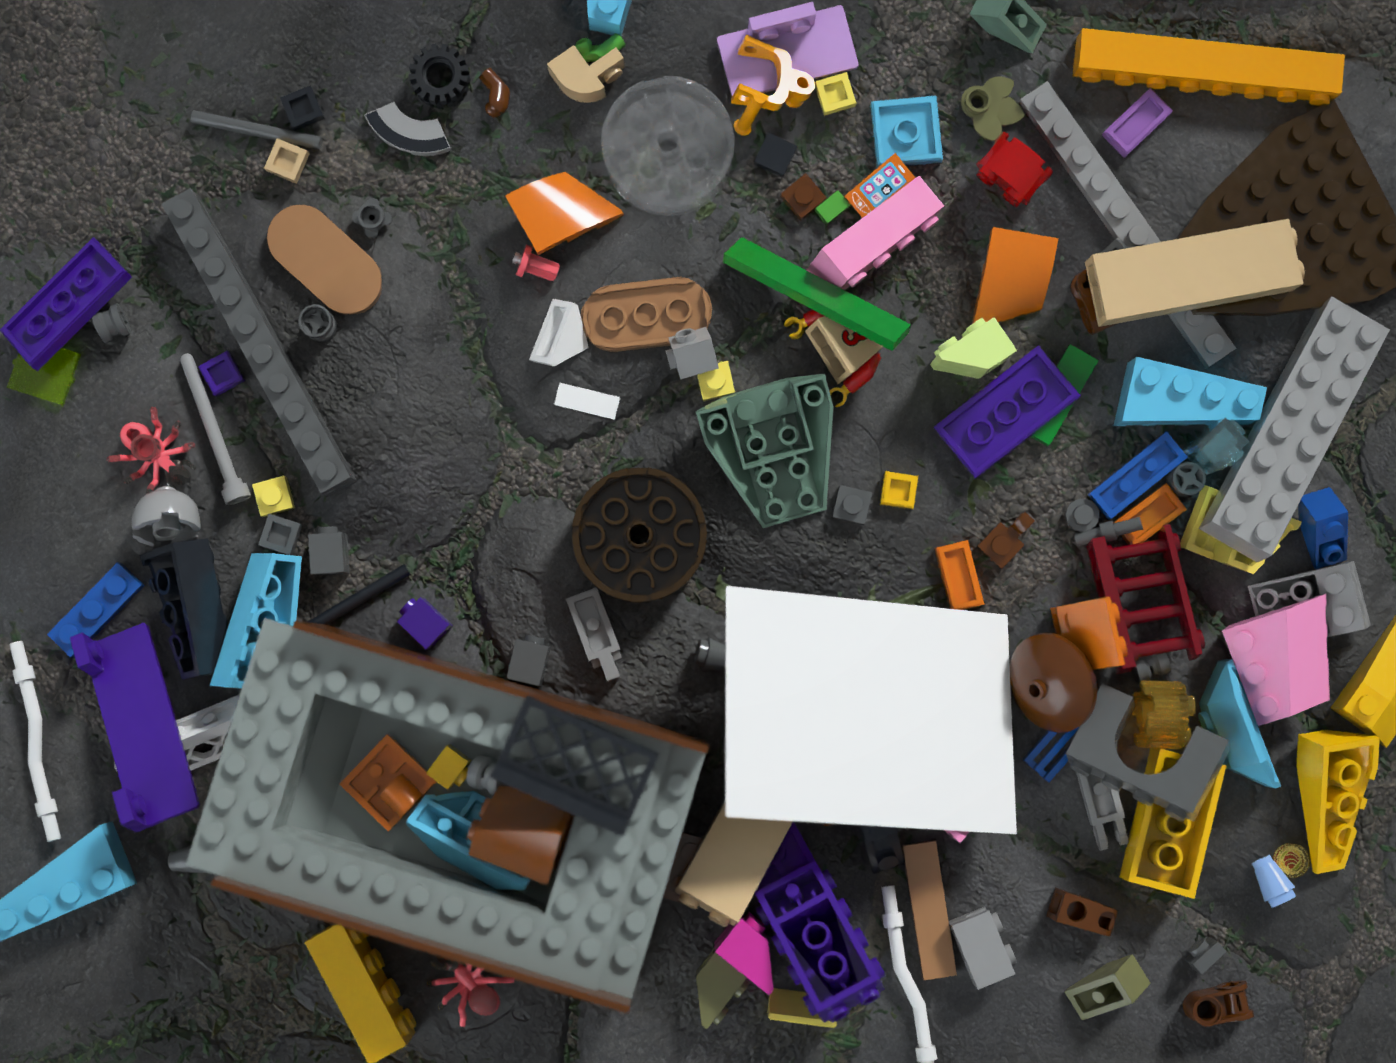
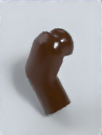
M488 68L479 77L481 82L490 91L489 102L485 105V111L489 116L498 118L501 113L506 112L508 109L510 90L494 70Z

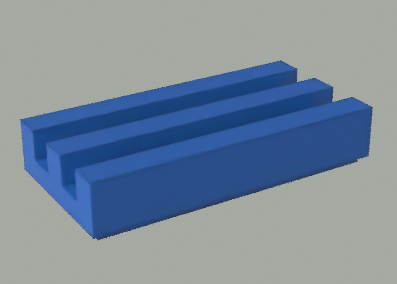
M1079 727L1065 732L1037 764L1034 761L1035 757L1057 734L1056 732L1047 731L1022 760L1045 781L1050 782L1068 762L1066 756L1068 748L1047 772L1044 770L1045 766L1075 734Z

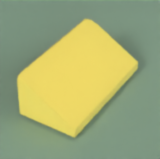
M774 988V991L769 996L767 1013L770 1020L834 1028L837 1025V1021L831 1022L829 1020L824 1023L819 1014L814 1016L810 1014L802 998L807 995V992Z

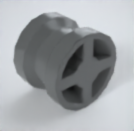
M118 303L111 305L107 311L102 312L99 310L92 317L95 329L104 343L111 342L114 336L119 334L123 336L131 334V327L127 316Z
M1185 462L1171 470L1166 480L1176 496L1188 497L1202 490L1206 482V475L1198 464Z

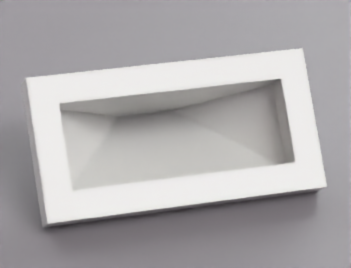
M552 299L529 360L556 366L588 349L589 346L583 331V323L578 305L573 302Z

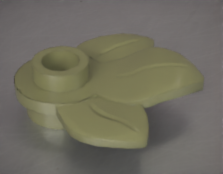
M1001 76L990 78L983 86L968 88L961 97L962 111L972 118L974 130L981 137L995 142L1002 132V126L1013 125L1025 116L1019 104L1009 97L1014 87V81ZM975 98L981 100L982 107H973L971 100Z

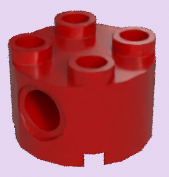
M1001 132L991 150L976 163L979 168L976 176L989 187H992L995 183L1003 189L1002 197L1012 206L1017 208L1020 203L1028 205L1035 191L1052 176L1053 170L1050 167L1043 170L1041 167L1045 161L1037 153L1015 137L1010 142L1007 141L1008 133Z

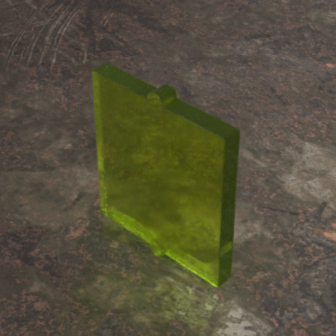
M61 348L36 371L18 353L17 359L12 360L14 367L7 388L64 406L70 385L75 382L73 376L81 354Z

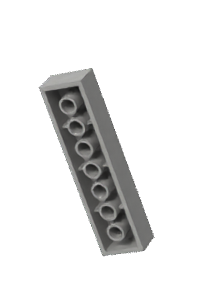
M1332 296L1324 302L1321 308L1315 310L1265 403L1260 420L1255 422L1199 527L1200 530L1255 562L1272 556L1390 329Z

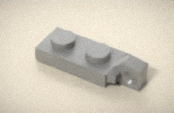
M596 587L567 598L566 602L589 662L591 661L594 669L602 666L607 682L620 678L615 661L622 658L619 651L621 649L598 588Z

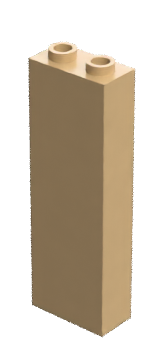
M1289 219L1093 254L1085 262L1098 327L1291 292L1304 284L1303 279L1305 277L1303 263L1298 260L1296 252L1298 242L1296 231L1294 228H1291Z
M725 798L674 890L675 893L680 895L678 900L692 909L696 910L699 906L710 912L708 917L721 926L727 927L728 923L732 926L736 925L740 921L793 821L726 817Z

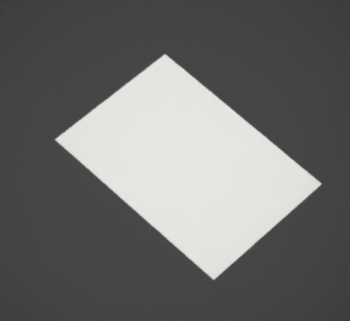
M726 586V817L1017 834L1007 615Z

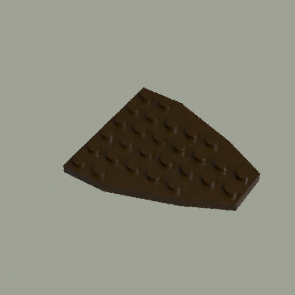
M1334 99L1330 101V104H1323L1276 127L1205 198L1176 238H1186L1289 219L1291 228H1294L1297 234L1296 252L1298 260L1304 266V284L1291 292L1191 310L1193 315L1270 316L1317 310L1331 296L1346 305L1363 304L1396 288V215Z

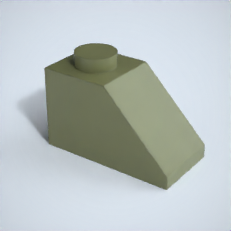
M1133 954L1103 965L1067 988L1064 992L1083 1021L1133 1004L1149 986L1150 981Z

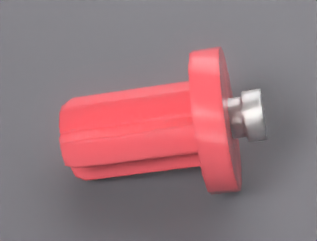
M527 244L522 255L515 252L512 263L519 264L516 276L522 277L525 271L549 281L556 279L559 271V264L557 262L532 254L533 247Z

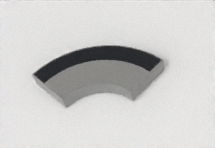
M395 102L364 114L373 131L391 147L417 156H432L452 151L437 118L428 121L412 119L403 114Z

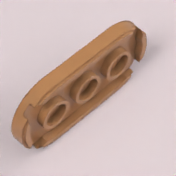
M293 205L283 209L273 218L267 233V243L271 254L328 308L338 314L351 315L364 313L375 305L382 291L380 268L363 249L322 212L308 205Z
M684 277L603 286L591 294L581 310L583 331L586 337L596 347L609 352L670 346L668 337L675 336L678 331L690 328L696 330L703 327L708 328L712 317V304L708 293L696 282Z

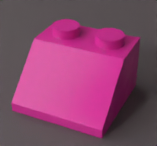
M749 911L746 916L742 915L736 925H727L714 942L715 952L770 996L774 991L769 945L765 932L766 928L763 922Z

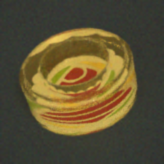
M1283 844L1277 848L1273 856L1276 864L1290 878L1304 875L1310 866L1308 852L1297 844Z

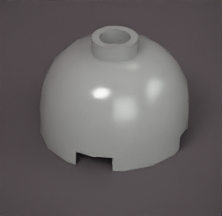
M169 486L159 487L140 498L132 514L133 538L140 543L155 546V540H172V543L196 540L198 538V530L201 528L199 511L194 500L183 492Z

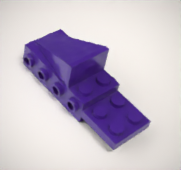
M793 821L755 891V895L761 904L756 910L765 926L772 925L776 935L772 936L771 939L780 956L786 953L792 964L786 968L795 985L803 984L807 995L802 998L812 1016L819 1014L824 1023L829 1020L836 1022L849 1014V1009L860 1003L867 1005L880 997L879 992L885 990L880 979L886 975L876 957L869 960L864 950L869 944L860 927L855 930L851 927L848 919L853 915L844 898L837 901L832 892L837 885L828 869L821 872Z

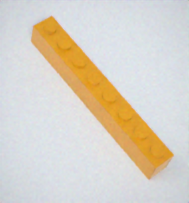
M1082 28L1076 38L1073 77H1082L1081 80L1088 83H1097L1101 79L1111 80L1119 86H1131L1134 83L1147 84V87L1151 89H1164L1167 86L1179 87L1180 91L1187 93L1197 92L1199 89L1210 90L1212 94L1217 96L1240 93L1244 94V97L1248 99H1261L1264 96L1277 97V101L1295 102L1297 99L1309 100L1311 105L1321 106L1323 104H1330L1331 100H1335L1342 93L1345 55Z

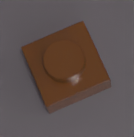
M806 173L780 194L782 200L800 221L811 214L817 206L827 199Z

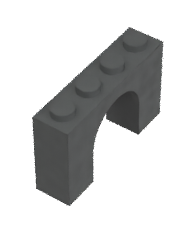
M1102 683L1097 692L1096 705L1092 715L1079 727L1066 752L1068 762L1071 764L1070 767L1081 775L1089 776L1091 773L1102 778L1101 782L1113 790L1120 791L1123 788L1134 793L1133 798L1145 805L1152 806L1155 803L1166 808L1165 813L1174 819L1184 821L1187 818L1194 822L1230 751L1229 740L1196 726L1181 758L1172 768L1158 774L1136 772L1127 767L1117 754L1118 741L1135 709L1134 698Z

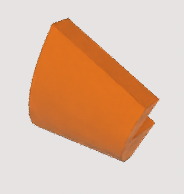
M566 172L539 179L505 195L537 255L548 251L566 240L570 242L594 228L598 230L624 215L620 208Z
M992 227L972 324L981 318L987 322L995 317L997 322L1042 310L1052 274L1058 238Z

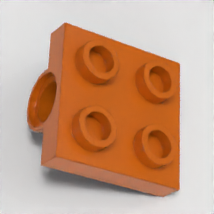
M387 734L339 785L389 832L433 787L436 781L426 774L427 770L390 734Z

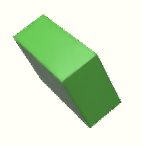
M837 190L817 206L815 212L826 225H829L849 209L850 204L840 191Z

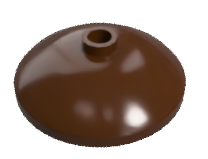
M1040 633L1028 637L1015 649L1010 661V687L1017 705L1025 716L1040 728L1056 733L1072 731L1083 725L1092 715L1097 700L1096 678L1084 653L1070 640L1053 633Z

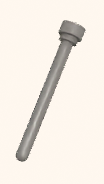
M183 354L180 361L225 482L222 484L224 490L221 491L225 504L233 505L245 501L251 497L248 485L243 483L241 478H237L194 358L191 354Z

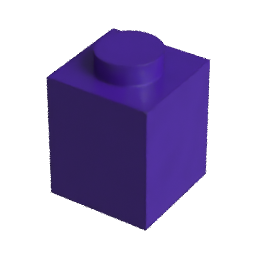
M420 597L417 601L412 598L399 611L402 617L397 622L426 650H431L453 627L425 598Z

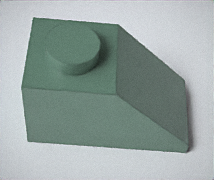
M976 0L970 12L973 19L986 32L1028 53H1033L1047 26L1024 0Z

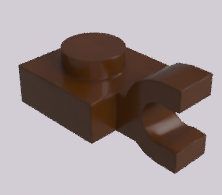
M1022 512L1008 528L999 522L977 547L1002 569L1024 546L1018 537L1035 520L1026 512Z

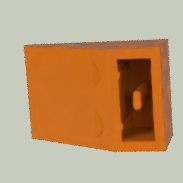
M1110 597L1050 608L1056 634L1074 643L1084 653L1093 670L1125 665L1123 657H1127V646L1123 636L1119 637L1116 623L1120 622L1119 610L1115 602L1111 603Z

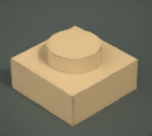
M277 138L264 169L269 173L297 184L309 157V152Z

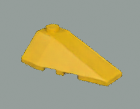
M1396 615L1331 706L1332 710L1365 734L1380 737L1379 744L1386 748L1396 735Z
M1332 730L1298 734L1296 767L1312 872L1316 874L1345 869L1357 833L1354 824L1359 809H1365L1368 799L1364 798L1369 779L1374 780L1378 770L1380 737Z

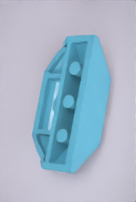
M1233 659L1220 660L1217 662L1199 702L1201 712L1198 713L1201 726L1203 729L1229 740L1230 751L1223 765H1226V769L1265 787L1274 789L1281 787Z
M475 791L424 796L407 819L406 825L437 857L495 889H526L532 879L468 855L472 842L467 839L468 831L474 819L480 821L481 817L479 815L486 797Z

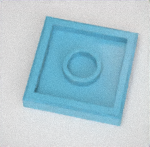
M936 96L871 101L877 168L894 153L898 155L906 166L942 163L943 155Z

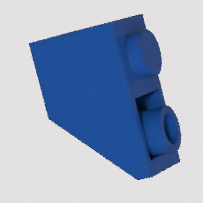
M1330 487L1303 495L1298 504V521L1302 522L1300 527L1314 568L1319 569L1347 560V509Z

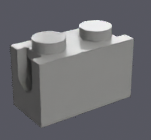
M984 906L949 921V927L971 981L978 990L1015 975L1012 965L1017 963L1010 945H1003L999 933L1003 932L1004 929L996 912L991 914L990 910H987Z

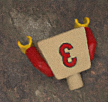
M814 310L804 313L801 319L790 317L785 321V327L793 323L799 324V330L789 335L791 339H799L805 330L837 384L844 383L841 388L836 387L829 391L830 395L834 391H840L843 394L842 402L838 403L835 407L844 405L850 392L854 394L873 378L881 360L879 350L883 346Z

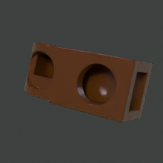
M1055 887L1047 917L1059 923L1111 936L1118 910Z

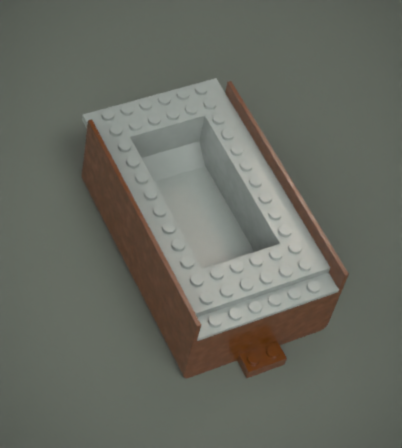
M264 618L186 865L220 875L213 878L211 883L213 887L628 1013L662 897L682 903L678 900L680 895L675 893L674 890L704 838L682 830L702 763L708 750V743L700 738L325 624L294 621L293 626ZM527 695L660 753L624 835H618L575 815L564 853L548 885L531 880L525 890L495 889L437 857L406 825L407 819L424 796L388 832L339 785L387 734H390L427 771L446 745L449 744L472 761L478 755H485L491 757L497 763ZM530 706L526 715L530 731L533 732L549 726L545 712ZM552 715L554 723L562 721V719ZM567 723L557 727L564 747L582 740L577 726ZM523 726L521 727L517 737L525 735ZM552 730L533 736L540 756L559 749ZM585 730L587 738L595 735ZM600 738L589 742L596 761L616 755L611 741ZM528 739L515 743L508 756L522 763L535 758ZM585 745L566 751L573 771L592 764ZM618 745L620 753L629 750ZM636 752L622 757L629 776L643 772L649 761V758ZM561 754L542 760L547 774L558 777L568 773ZM618 759L599 766L606 785L625 778ZM534 763V764H532V765H529V766H531V767H533V768L539 770V767H538L537 763ZM594 768L575 775L580 789L590 792L601 788ZM570 777L562 780L566 783L573 785ZM641 778L632 781L635 790ZM467 779L460 787L454 784L449 790L436 782L425 794H435L438 796L447 793L475 791L484 797L493 798L494 796L488 792V789L477 790L470 787ZM627 783L608 790L613 804L625 809L628 808L632 795ZM603 792L596 795L606 800Z

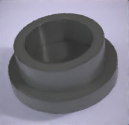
M1077 499L1071 502L1066 509V522L1075 531H1089L1098 523L1099 510L1092 501Z

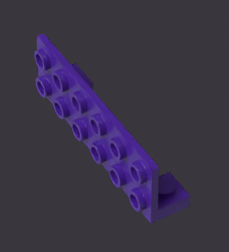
M141 623L98 641L91 639L84 633L71 636L70 641L77 667L92 677L122 789L112 792L120 824L132 831L139 832L199 808L200 802L149 626Z

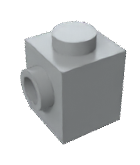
M707 327L696 330L690 328L678 331L675 336L668 337L671 349L665 350L670 370L677 368L680 379L719 369L712 339Z

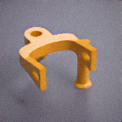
M745 35L738 48L737 55L768 59L774 62L777 71V85L775 93L768 96L739 83L731 98V103L747 107L741 118L734 122V130L740 135H749L752 131L751 125L761 108L778 111L784 102L791 108H799L811 96L815 88V81L809 74L792 69L791 57L786 50L769 45L749 35Z

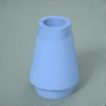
M1270 855L1252 863L1264 902L1268 901L1271 908L1296 897L1293 891L1295 886Z

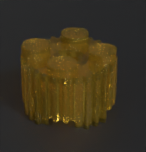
M1141 680L1139 687L1142 689H1140V692L1132 694L1135 709L1131 716H1136L1139 732L1133 733L1135 745L1138 748H1186L1192 736L1191 730L1188 727V716H1194L1195 714L1194 696H1187L1185 684L1179 681Z

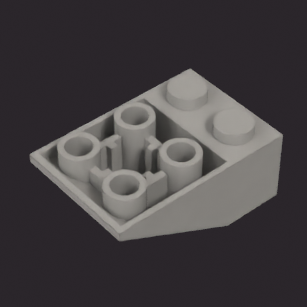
M1354 561L1248 586L1255 616L1326 594L1328 637L1364 630L1371 626Z

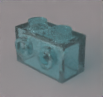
M1225 417L1204 428L1183 449V452L1187 455L1188 458L1186 459L1189 462L1198 464L1204 470L1205 475L1223 470L1228 465L1230 467L1233 466L1244 456L1245 452L1242 448L1249 441L1244 436V429L1236 421L1228 420Z

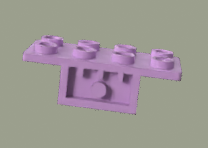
M813 2L751 17L749 18L748 29L717 37V44L731 96H733L739 83L761 93L776 90L777 71L774 62L768 59L737 55L738 48L745 35L786 50L791 57L792 69L809 74L813 80L854 70L859 65L842 5L815 11Z

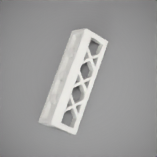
M239 695L176 720L190 771L220 759L226 740L225 736L229 731ZM202 743L214 745L212 750L205 753L193 751L195 746Z

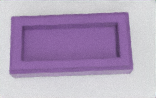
M1150 88L1107 128L1102 136L1125 158L1173 110Z

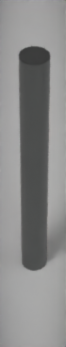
M193 110L191 114V123L275 141L278 138L290 144L318 150L322 146V137L196 110Z

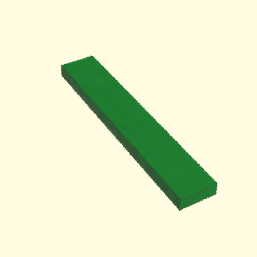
M743 237L724 253L723 263L891 351L909 334L911 324Z

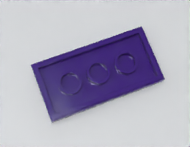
M93 237L0 329V332L33 369L38 371L132 276Z
M1038 345L934 426V430L976 480L1077 401L1081 395Z

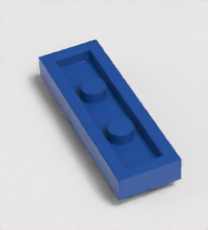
M1164 432L1087 495L1105 517L1110 520L1188 457L1169 433Z
M117 562L47 635L70 658H75L70 637L84 633L93 639L145 585L122 563Z

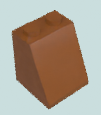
M499 786L493 798L486 797L480 811V821L474 819L470 826L467 839L472 842L468 855L548 885L564 853L575 815L511 786Z

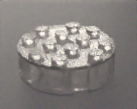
M663 76V78L638 82L616 99L604 121L601 146L604 165L610 182L627 202L647 213L676 216L701 208L720 192L732 168L735 142L730 116L718 97L696 81L679 76ZM671 140L677 144V147L671 151H662L659 144L663 141Z

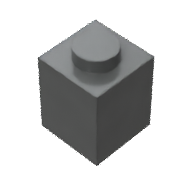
M332 526L317 528L318 534H308L311 575L350 574L348 536L346 533L338 532V527Z
M525 634L524 640H515L507 679L542 686L551 647L544 645V638Z

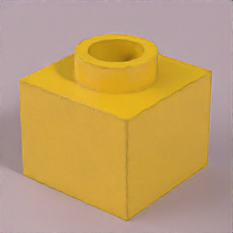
M449 744L446 745L426 774L447 790L452 788L454 784L460 787L467 779L469 769L467 766L472 760Z

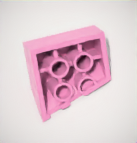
M1326 594L1231 624L1222 630L1258 726L1290 717L1330 699Z

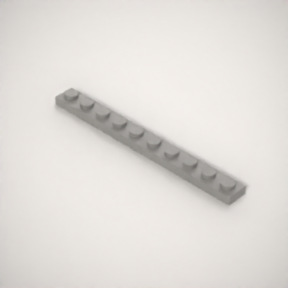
M1046 81L1021 98L1018 103L1113 238H1119L1128 248L1161 242L1049 82ZM1191 310L1168 314L1206 369L1236 349L1213 315H1193Z

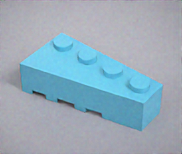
M1135 357L1127 363L1114 426L1249 425L1260 420L1267 387Z
M251 553L210 686L242 688L264 618L293 626L294 621L297 619L302 556Z
M113 821L99 825L0 899V941L137 884Z

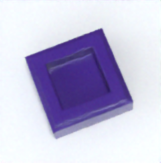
M225 351L198 366L213 395L216 397L245 381L229 351Z

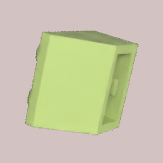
M995 317L987 322L981 318L966 328V331L961 334L962 339L957 340L954 336L938 347L939 349L934 352L936 357L930 365L933 370L980 379L1007 361L1017 350Z

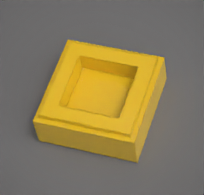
M885 471L880 505L914 509L918 476Z

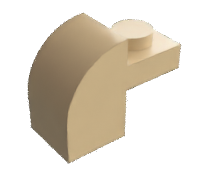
M574 45L547 63L549 74L562 92L573 100L585 103L595 102L606 97L605 87L602 83L606 81L609 84L615 81L623 73L622 69L625 68L624 57L617 48H614L589 66Z

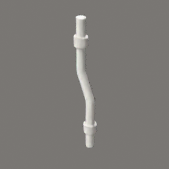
M23 641L10 643L9 646L15 669L12 670L15 684L20 686L28 718V766L38 802L34 805L37 817L42 818L47 842L61 839L55 816V813L58 812L56 801L51 799L42 764V715L33 680L36 677L33 666L28 664Z
M895 886L881 887L885 914H882L883 925L888 930L893 969L913 1008L918 1047L915 1048L917 1062L934 1063V1060H937L935 1045L931 1044L926 1004L906 966L901 926H904L902 912H898Z

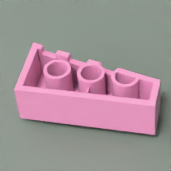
M918 176L823 247L807 271L843 290H846L849 286L853 288L867 276L866 273L873 267L878 269L892 257L890 253L898 248L901 251L913 242L916 232L921 229L925 233L939 221L937 214L944 205L923 179Z

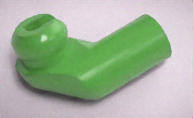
M615 33L600 45H592L590 39L582 38L576 42L575 47L586 62H596L614 48H617L619 51L623 49L625 42L619 34Z

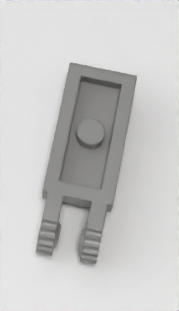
M1077 773L1090 825L1093 826L1099 850L1108 849V839L1103 823L1113 821L1115 837L1119 845L1128 844L1129 841L1123 821L1125 815L1119 792L1104 785L1101 782L1102 778L1090 773L1089 776H1084Z

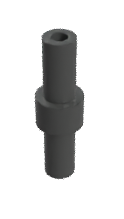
M1140 517L1114 523L1112 520L1100 523L1098 528L1075 533L1074 537L1077 546L1086 545L1092 538L1105 536L1107 543L1118 540L1117 536L1143 530Z

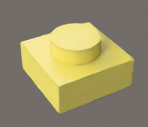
M847 72L815 81V89L824 116L856 106V100Z
M728 361L719 362V369L697 375L703 401L735 393Z
M286 476L252 484L261 517L295 509Z

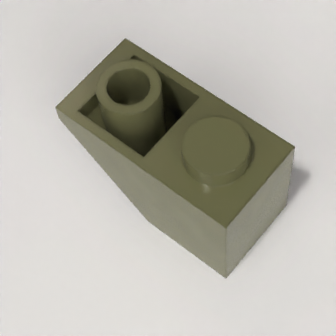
M715 947L696 971L702 1026L708 1029L712 1022L718 1025L729 1010L726 1007L733 995L739 998L750 983L746 976L715 952Z

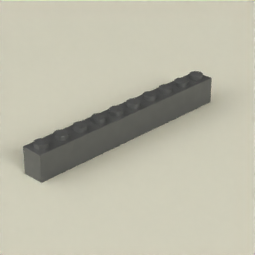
M189 188L162 203L166 214L320 493L329 497L356 482L354 474L201 197Z

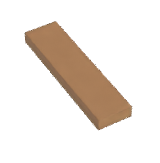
M931 840L902 845L922 979L930 980L956 976V965L936 841Z

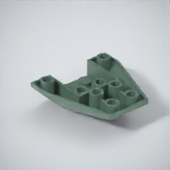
M825 374L784 378L723 396L696 411L705 445L763 528L827 509L833 403Z

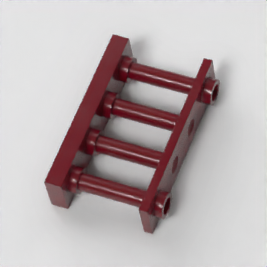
M1171 524L1163 525L1157 533L1159 538L1157 540L1112 548L1111 545H1107L1105 536L1092 538L1086 546L1098 598L1110 597L1111 603L1115 602L1119 610L1120 622L1116 623L1119 637L1123 636L1126 642L1127 657H1123L1125 665L1115 666L1117 674L1130 672L1136 667L1135 662L1140 657L1186 649L1188 659L1191 661L1196 660L1203 654L1202 649L1205 648V640L1202 631L1196 628L1178 552L1181 550L1178 534L1172 532ZM1160 552L1163 554L1166 567L1165 572L1122 580L1114 576L1112 565L1117 560ZM1170 584L1174 604L1128 612L1127 609H1122L1120 597L1123 596V593ZM1178 616L1183 636L1141 644L1130 642L1127 629H1130L1131 625Z

